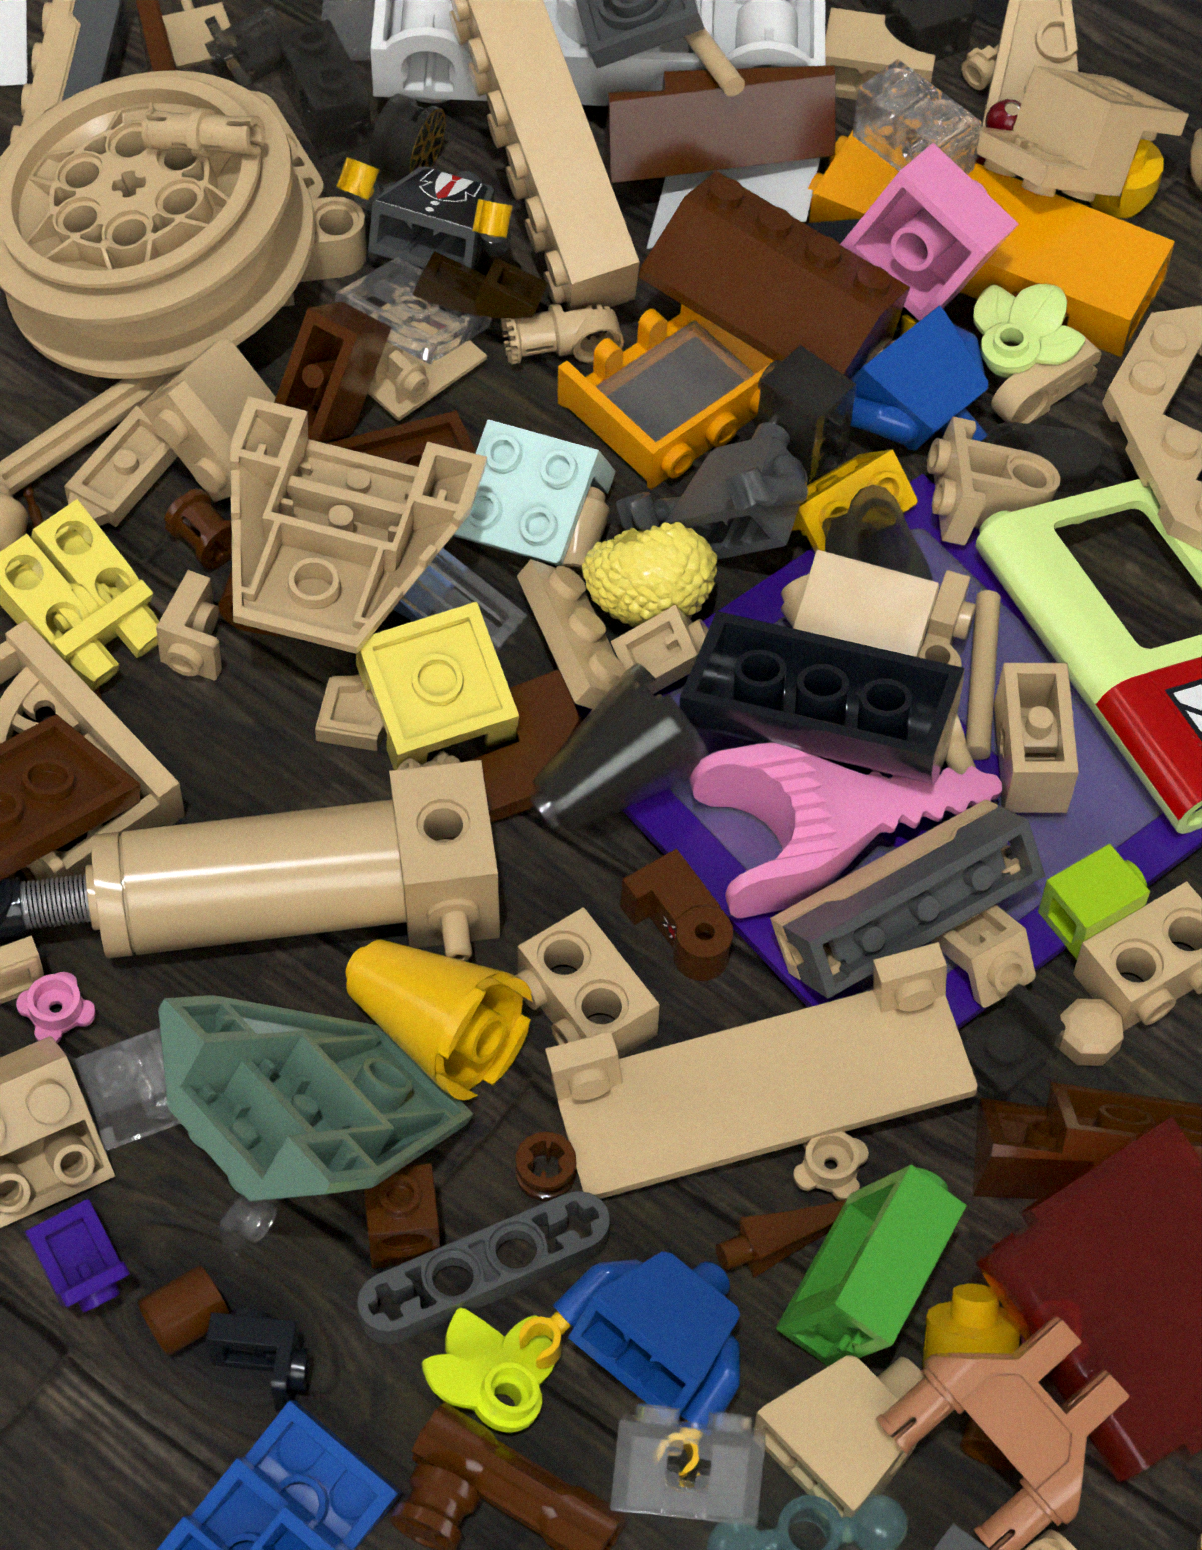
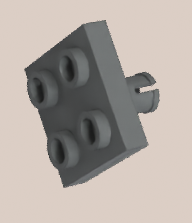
M575 0L589 52L597 69L705 29L696 0Z

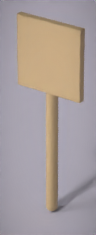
M180 0L184 11L162 16L176 70L240 56V51L222 2L194 8L192 0Z

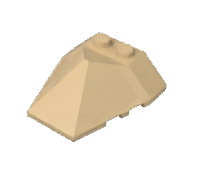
M248 396L229 445L233 621L357 654L470 515L487 464V457L427 442L419 467L345 449L308 439V411Z

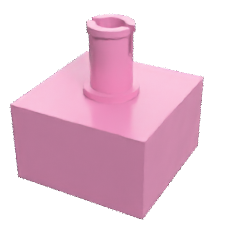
M932 143L898 172L840 245L871 264L883 268L891 276L910 286L904 307L920 321L939 305L943 309L951 302L1019 224L987 194L982 184L972 180L939 147Z

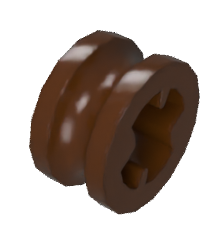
M537 1132L528 1136L519 1145L515 1159L516 1181L521 1191L530 1198L539 1201H550L568 1193L576 1179V1152L571 1142L560 1134ZM546 1155V1162L548 1163L551 1156L558 1159V1175L546 1178L545 1170L542 1171L540 1177L534 1175V1158Z

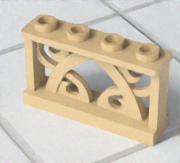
M26 620L6 632V641L0 644V685L17 673L18 675L0 698V744L10 739L14 730L21 733L38 724V722L22 717L24 711L29 717L36 720V711L41 707L48 706L55 714L59 715L141 784L140 803L127 809L106 825L100 824L88 831L86 839L70 850H54L20 869L30 882L33 880L36 882L39 879L41 883L42 879L46 880L47 878L49 880L53 878L55 881L56 877L59 878L60 882L61 876L63 879L66 876L68 879L72 876L74 880V876L77 875L78 877L80 874L83 878L86 865H92V835L120 832L122 835L123 831L171 826L185 816L180 783Z

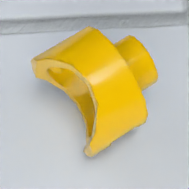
M1140 138L1121 191V198L1119 196L1110 197V195L1096 194L1094 201H1089L1091 206L1095 210L1115 218H1130L1139 213L1153 199L1160 185L1164 159L1159 148L1150 140Z
M980 1284L958 1285L953 1288L952 1301L937 1304L928 1310L922 1367L926 1366L924 1361L936 1353H1013L1019 1348L1022 1322L1016 1314L999 1307L1000 1293L994 1288Z

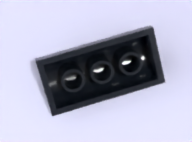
M717 611L680 695L679 717L681 724L761 744L777 743L824 759L934 785L940 775L952 737L965 668Z

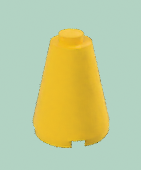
M382 939L375 940L367 946L356 950L347 964L346 988L348 995L441 1090L458 1100H469L478 1096L470 1091V1089L482 1080L494 1085L509 1069L525 1041L531 1019L521 1014L523 997L532 1002V992L524 980L511 973Z

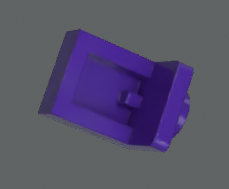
M85 1199L23 1231L60 1306L68 1307L78 1302L82 1312H86L121 1293L116 1281L130 1273L124 1261L119 1260L89 1199Z

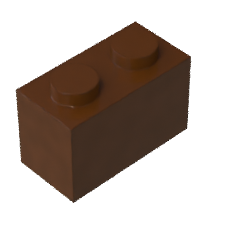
M343 301L308 308L274 403L308 411V439L323 443L352 435L392 327Z

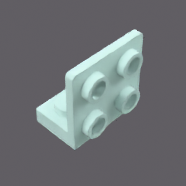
M488 419L476 454L487 457V464L471 513L453 535L560 566L564 562L590 486L608 494L616 471L597 449Z

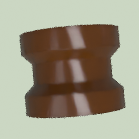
M419 1464L415 1466L409 1478L412 1491L407 1501L396 1505L390 1517L391 1523L406 1537L430 1549L456 1550L462 1538L459 1525L465 1515L475 1511L480 1500V1494L471 1484L454 1473L436 1466Z

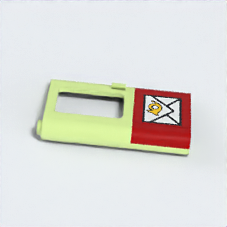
M1140 479L1012 512L1003 510L991 515L981 525L979 529L980 535L976 540L975 547L1056 663H1068L1069 681L1178 833L1185 834L1202 828V808L1196 811L1202 806V634L1153 649L1139 646L1054 529L1071 524H1080L1086 520L1128 509H1138L1147 515L1201 589L1202 551L1167 534L1158 516L1161 506L1151 486L1144 487Z

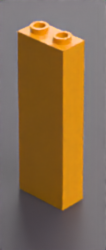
M861 117L849 137L841 135L835 144V156H830L829 168L825 174L816 173L810 182L808 190H813L810 203L809 223L861 219L898 172L929 147L930 144ZM941 149L972 180L982 184L987 194L1019 224L960 293L978 299L983 290L991 285H997L1010 294L1013 292L1020 293L1023 289L1035 284L1058 286L1063 290L1067 299L1066 312L1070 314L1067 326L1082 333L1095 347L1122 358L1166 279L1175 241L1057 194L1054 197H1047L1024 189L1021 186L1023 181L995 173L981 164Z

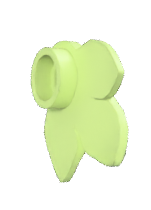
M1035 284L1023 289L1017 297L997 285H991L983 290L974 307L973 321L977 329L983 334L981 355L990 371L1000 377L1009 378L1015 373H1021L1030 369L1035 363L1059 365L1071 360L1078 354L1085 344L1086 338L1073 328L1062 325L1066 314L1067 299L1060 287L1050 284Z

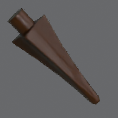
M847 1199L790 1211L739 1217V1234L733 1236L732 1239L716 1244V1253L721 1266L725 1270H729L747 1263L752 1277L755 1278L789 1255L829 1233Z

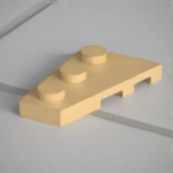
M1008 0L981 127H986V114L996 102L1012 99L1022 103L1034 65L1079 72L1076 55L1078 46L1072 0ZM1015 104L1005 106L1008 114L1017 115L1019 113V108Z

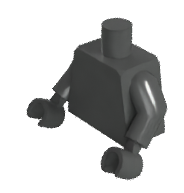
M765 422L758 425L751 440L717 447L712 450L680 497L662 498L653 503L651 493L642 492L616 501V507L624 530H630V528L651 530L652 526L660 527L665 522L669 524L680 522L685 528H692L698 535L704 537L712 547V550L717 554V559L786 546L799 505L808 496L806 470L802 463L787 450L790 442V436L787 431L774 423Z

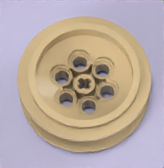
M178 70L153 71L116 78L79 92L42 114L0 156V288L6 294L7 304L15 323L29 343L46 358L78 373L113 379H137L160 376L183 370L210 345L220 339H229V343H234L237 346L258 331L282 308L295 291L309 263L315 239L314 208L308 189L301 175L293 166L292 152L286 133L277 116L264 101L245 87L230 80L205 73ZM196 108L212 109L215 114L222 116L260 117L265 128L264 146H259L261 152L256 156L215 152L210 157L193 156L191 151L182 149L147 148L141 136V123L143 119L148 120L145 114L149 110L191 113Z

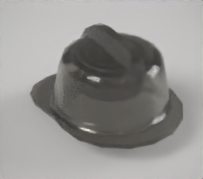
M873 484L860 489L851 500L849 509L832 514L822 522L825 534V552L933 581L926 558L911 533L896 498L886 488Z

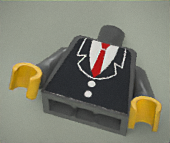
M346 157L336 187L352 193L355 201L371 217L368 252L425 269L433 252L436 251L476 271L484 250L488 255L500 256L509 249L511 244L509 223L513 206L495 203V190L490 185L482 183L476 174L470 171H461L453 175L429 167H418L400 181L381 186L376 181L379 169Z

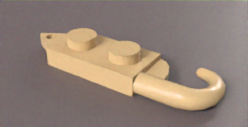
M180 371L175 372L169 377H167L149 398H151L157 391H159L164 385H166ZM136 405L64 486L68 505L78 499L98 526L109 523L116 527L178 457L169 444L159 435L139 406Z

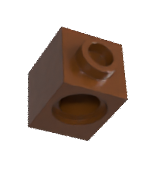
M432 1164L404 1166L373 1188L364 1189L372 1268L398 1266L440 1248Z

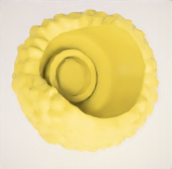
M665 522L660 527L652 526L651 530L637 531L635 528H630V530H625L621 534L616 535L614 539L603 541L602 543L596 542L593 549L586 553L585 563L582 564L583 577L586 580V588L591 594L592 601L597 603L603 611L608 612L612 618L619 619L625 624L628 623L631 627H637L674 605L689 619H691L693 614L699 612L702 609V604L709 599V594L715 585L714 577L717 573V554L712 550L707 540L698 535L692 528H685L680 522L673 524Z

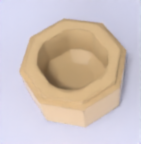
M1076 999L1060 1014L1057 1024L1058 1049L1076 1065L1103 1066L1120 1050L1123 1041L1122 1015L1103 999Z

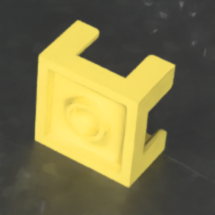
M477 601L375 633L356 654V666L366 691H372L387 733V752L394 770H397L399 765L407 758H412L422 765L427 762L429 752L485 735V745L487 748L516 740L519 713Z

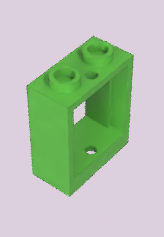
M909 1165L850 1193L775 1329L826 1366L832 1365L847 1355L860 1358L892 1346L967 1205L948 1192L947 1184L939 1176L928 1170L915 1168L913 1165Z

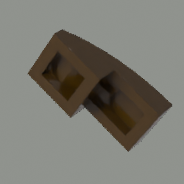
M434 251L412 295L433 304L472 315L509 319L532 318L548 282L496 257L487 276Z

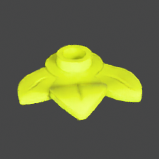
M460 1307L456 1310L446 1332V1354L428 1357L423 1360L421 1365L430 1388L443 1401L453 1406L474 1410L479 1419L494 1430L507 1433L518 1432L529 1427L540 1412L542 1406L540 1385L551 1374L554 1365L549 1368L539 1369L536 1365V1359L543 1350L550 1347L552 1341L547 1336L539 1335L532 1338L523 1349H520L519 1335L521 1328L529 1319L538 1317L536 1315L520 1321L504 1337L499 1331L478 1316ZM504 1394L509 1396L514 1401L515 1406H508L500 1402L495 1395Z

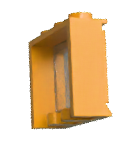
M681 304V313L668 322L660 313L651 308L638 321L636 344L623 352L614 341L606 338L596 346L594 350L593 372L587 377L582 375L568 361L558 366L557 403L560 406L569 408L635 469L647 481V487L652 490L669 477L677 478L689 469L695 459L712 447H721L727 444L735 436L738 429L755 417H764L770 414L783 398L786 367Z

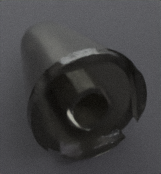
M635 663L621 675L532 780V784L538 793L531 797L529 801L551 830L562 824L571 833L688 781L694 769L700 764V760L709 752L701 737L669 694L665 697L661 694L653 696L647 686L656 679L641 664Z

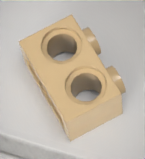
M1187 881L1082 943L1073 975L1093 999H1103L1122 1015L1123 1031L1140 1021L1145 1025L1157 1022L1175 1006L1176 999L1193 989L1197 994L1202 993V899ZM1172 942L1186 943L1193 947L1195 951L1182 950ZM1129 972L1136 974L1144 982H1131L1122 977L1120 973Z
M584 907L518 945V974L515 976L524 980L532 992V1002L524 997L523 1000L533 1010L541 1007L553 1023L551 1030L558 1045L611 1031L618 1057L621 1058L657 1036L660 1004ZM557 965H569L577 969V971L561 975L552 972L550 969ZM596 1013H605L614 1017L615 1020L607 1024H596L588 1020L587 1017Z

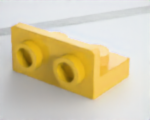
M894 450L859 454L807 486V499L799 505L792 531L800 530L803 536L807 535L815 553L817 550L836 555L917 504V497Z

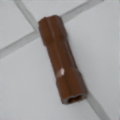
M446 1402L435 1409L429 1421L420 1431L411 1450L414 1452L413 1461L418 1464H428L442 1468L464 1479L478 1491L480 1498L541 1535L547 1545L555 1550H612L626 1525L625 1518L627 1514L582 1486L570 1485L497 1440L488 1428Z

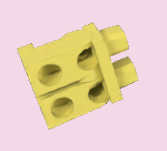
M78 499L35 527L31 538L28 534H25L0 552L1 607L17 624L26 620L92 691L110 680L118 671L119 663L104 647L111 640L119 636L136 658L145 655L158 645L156 626L159 620L149 608L153 592L142 579L139 581L131 566Z

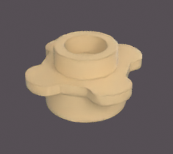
M841 1131L811 1138L809 1142L803 1143V1147L806 1150L803 1162L795 1167L793 1173L794 1182L800 1189L810 1191L818 1188L832 1192L838 1200H845L849 1197L850 1193L859 1190L860 1184L856 1179L859 1166L867 1162L869 1155L868 1148L863 1141L852 1138ZM827 1160H834L837 1163V1167L835 1169H828L824 1163Z

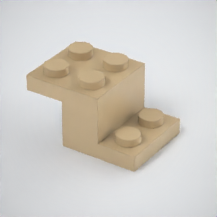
M1034 65L1013 131L972 126L965 148L986 158L984 167L988 170L1005 176L1016 177L1018 175L1024 178L1021 186L1028 191L1047 197H1054L1058 189L1071 197L1084 201H1094L1096 194L1120 197L1140 138L1155 141L1157 133L1181 136L1189 114L1113 77Z

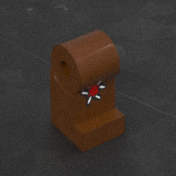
M677 848L622 879L621 909L634 925L648 917L652 920L672 946L673 961L677 969L685 977L696 981H708L718 977L726 970L730 960L733 926L719 903Z

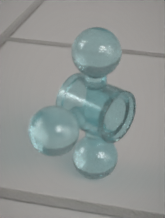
M806 1495L795 1498L784 1507L774 1529L759 1531L751 1522L739 1518L728 1519L719 1523L709 1535L707 1550H800L792 1543L788 1534V1528L798 1521L813 1522L823 1530L826 1537V1546L821 1550H838L840 1544L856 1542L864 1550H895L906 1536L908 1521L902 1506L896 1500L885 1495H871L852 1518L848 1516L841 1517L836 1507L826 1499Z

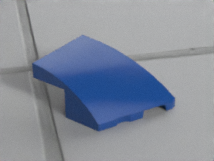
M289 1400L246 1456L236 1458L193 1514L183 1516L157 1550H356L404 1492L299 1402Z

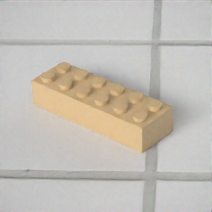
M450 0L453 10L449 11L456 39L459 45L468 44L472 62L468 63V68L473 86L478 96L487 95L491 114L487 115V121L493 141L497 148L506 146V153L510 166L506 167V174L512 193L516 200L526 199L525 204L529 218L525 219V226L532 248L535 253L545 252L548 271L544 272V278L548 282L547 289L553 304L563 303L567 312L580 308L584 309L589 305L596 309L598 304H601L604 309L605 305L613 307L634 300L640 261L544 1Z

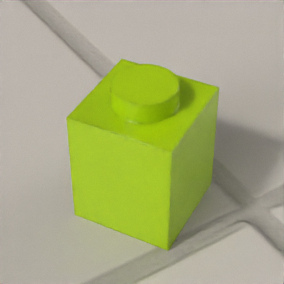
M1109 843L1047 879L1038 913L1077 960L1084 941L1146 906L1150 891L1140 869L1129 860L1124 861Z

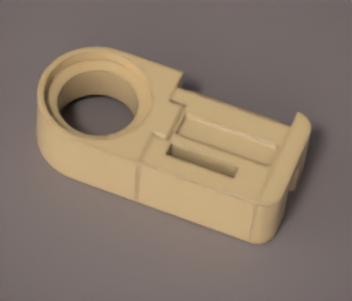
M1086 338L1085 344L1078 354L1063 364L1048 365L1035 363L1030 369L1013 374L995 393L991 402V408L1012 429L1017 430L1027 426L1050 411L1052 404L1083 384L1090 385L1095 380L1098 369L1093 365L1100 361L1101 351Z

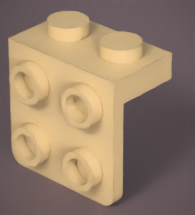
M225 338L210 345L139 407L153 424L159 435L169 444L192 473L195 480L204 488L214 502L231 496L229 445L248 396L273 403L276 398L235 344L229 343L230 340Z

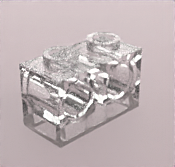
M897 59L858 87L852 135L898 171L934 143L966 174H969L975 167L982 121Z

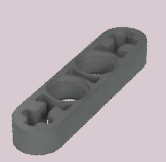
M575 1191L566 1193L379 1273L366 1281L359 1291L357 1308L361 1328L369 1338L378 1343L395 1344L403 1342L451 1321L456 1310L460 1307L472 1312L585 1263L602 1253L608 1243L610 1228L608 1209L600 1198L589 1192ZM577 1215L582 1223L593 1220L590 1224V1236L581 1238L575 1230L565 1232L567 1230V1218ZM543 1226L547 1227L549 1239L555 1237V1253L553 1254L548 1253L545 1234L540 1229ZM515 1238L529 1242L536 1251L533 1261L526 1267L518 1269L509 1268L502 1264L496 1254L501 1244ZM453 1265L466 1269L473 1278L470 1288L457 1296H448L439 1292L434 1286L433 1280L438 1271L444 1267ZM417 1280L422 1281L424 1298L430 1306L426 1309L421 1308L419 1296L414 1298L413 1282ZM389 1296L394 1304L404 1302L400 1305L401 1317L390 1321L385 1313L376 1314L378 1312L377 1300L381 1297Z

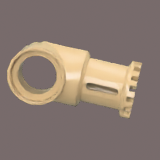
M554 304L549 305L548 311L534 313L532 318H500L502 331H505L502 332V337L509 338L503 344L506 347V356L511 365L520 363L522 357L554 351L558 356L574 354L575 358L581 362L593 363L594 350L602 340L610 338L621 349L624 344L616 313L606 305L604 309L601 304H598L596 309L589 305L584 309L580 308L563 312L561 305ZM598 331H607L606 333L601 332L599 334V338H596L595 335L591 336V340H587L586 336Z

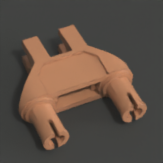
M1056 1315L1013 1353L932 1354L924 1361L926 1366L921 1370L925 1377L883 1415L880 1414L876 1417V1420L890 1436L907 1420L913 1417L909 1423L893 1436L899 1447L908 1454L913 1450L912 1447L952 1411L956 1410L959 1414L966 1411L1024 1476L1019 1481L1023 1488L981 1526L978 1525L974 1529L975 1533L991 1550H1021L1052 1521L1057 1526L1062 1522L1067 1525L1076 1517L1081 1496L1087 1436L1130 1397L1113 1376L1107 1373L1105 1369H1102L1060 1407L1038 1382L1081 1343V1340Z

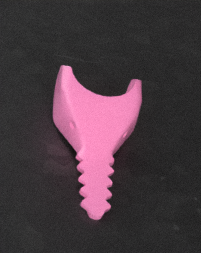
M777 743L754 744L712 753L701 759L692 768L689 777L691 790L696 800L711 807H732L754 815L766 823L777 836L783 851L775 860L740 874L727 887L725 897L729 912L732 916L739 919L786 910L826 888L845 871L850 863L879 833H893L899 823H904L915 829L922 817L939 822L942 820L945 811L958 815L967 810L969 805L973 807L985 799L989 801L997 799L1002 793V782L997 775L983 773L974 766L968 767L963 775L947 767L933 785L895 775L889 779L877 771H872L870 774L865 775L821 757Z

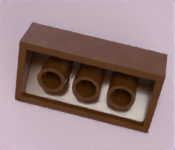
M718 171L712 173L683 198L640 267L638 277L831 396L892 340L910 290V286L891 276L883 268L871 264L841 246L833 238L821 234L791 216L786 210L776 207L743 187L736 180L728 178Z

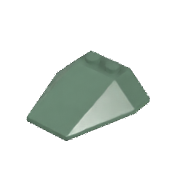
M216 995L164 998L158 1009L168 1109L187 1129L190 1139L197 1146L204 1149L228 1176L231 1186L249 1201L323 1195L373 1188L466 1126L473 1116V1113L461 1100L441 1090L378 1025Z

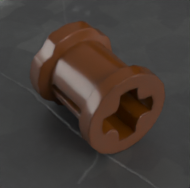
M201 489L189 490L184 495L178 497L168 508L164 516L165 529L176 538H184L196 550L195 556L197 561L207 569L218 568L232 559L231 520H225L212 507L211 497Z

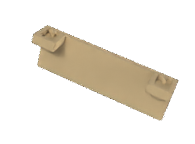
M939 942L874 959L873 990L621 1059L618 1057L611 1031L546 1048L553 1088L568 1141L571 1142L576 1152V1169L583 1192H589L602 1199L806 1143L811 1138L841 1131L846 1132L975 1096L977 1093V1082L946 998L947 964Z

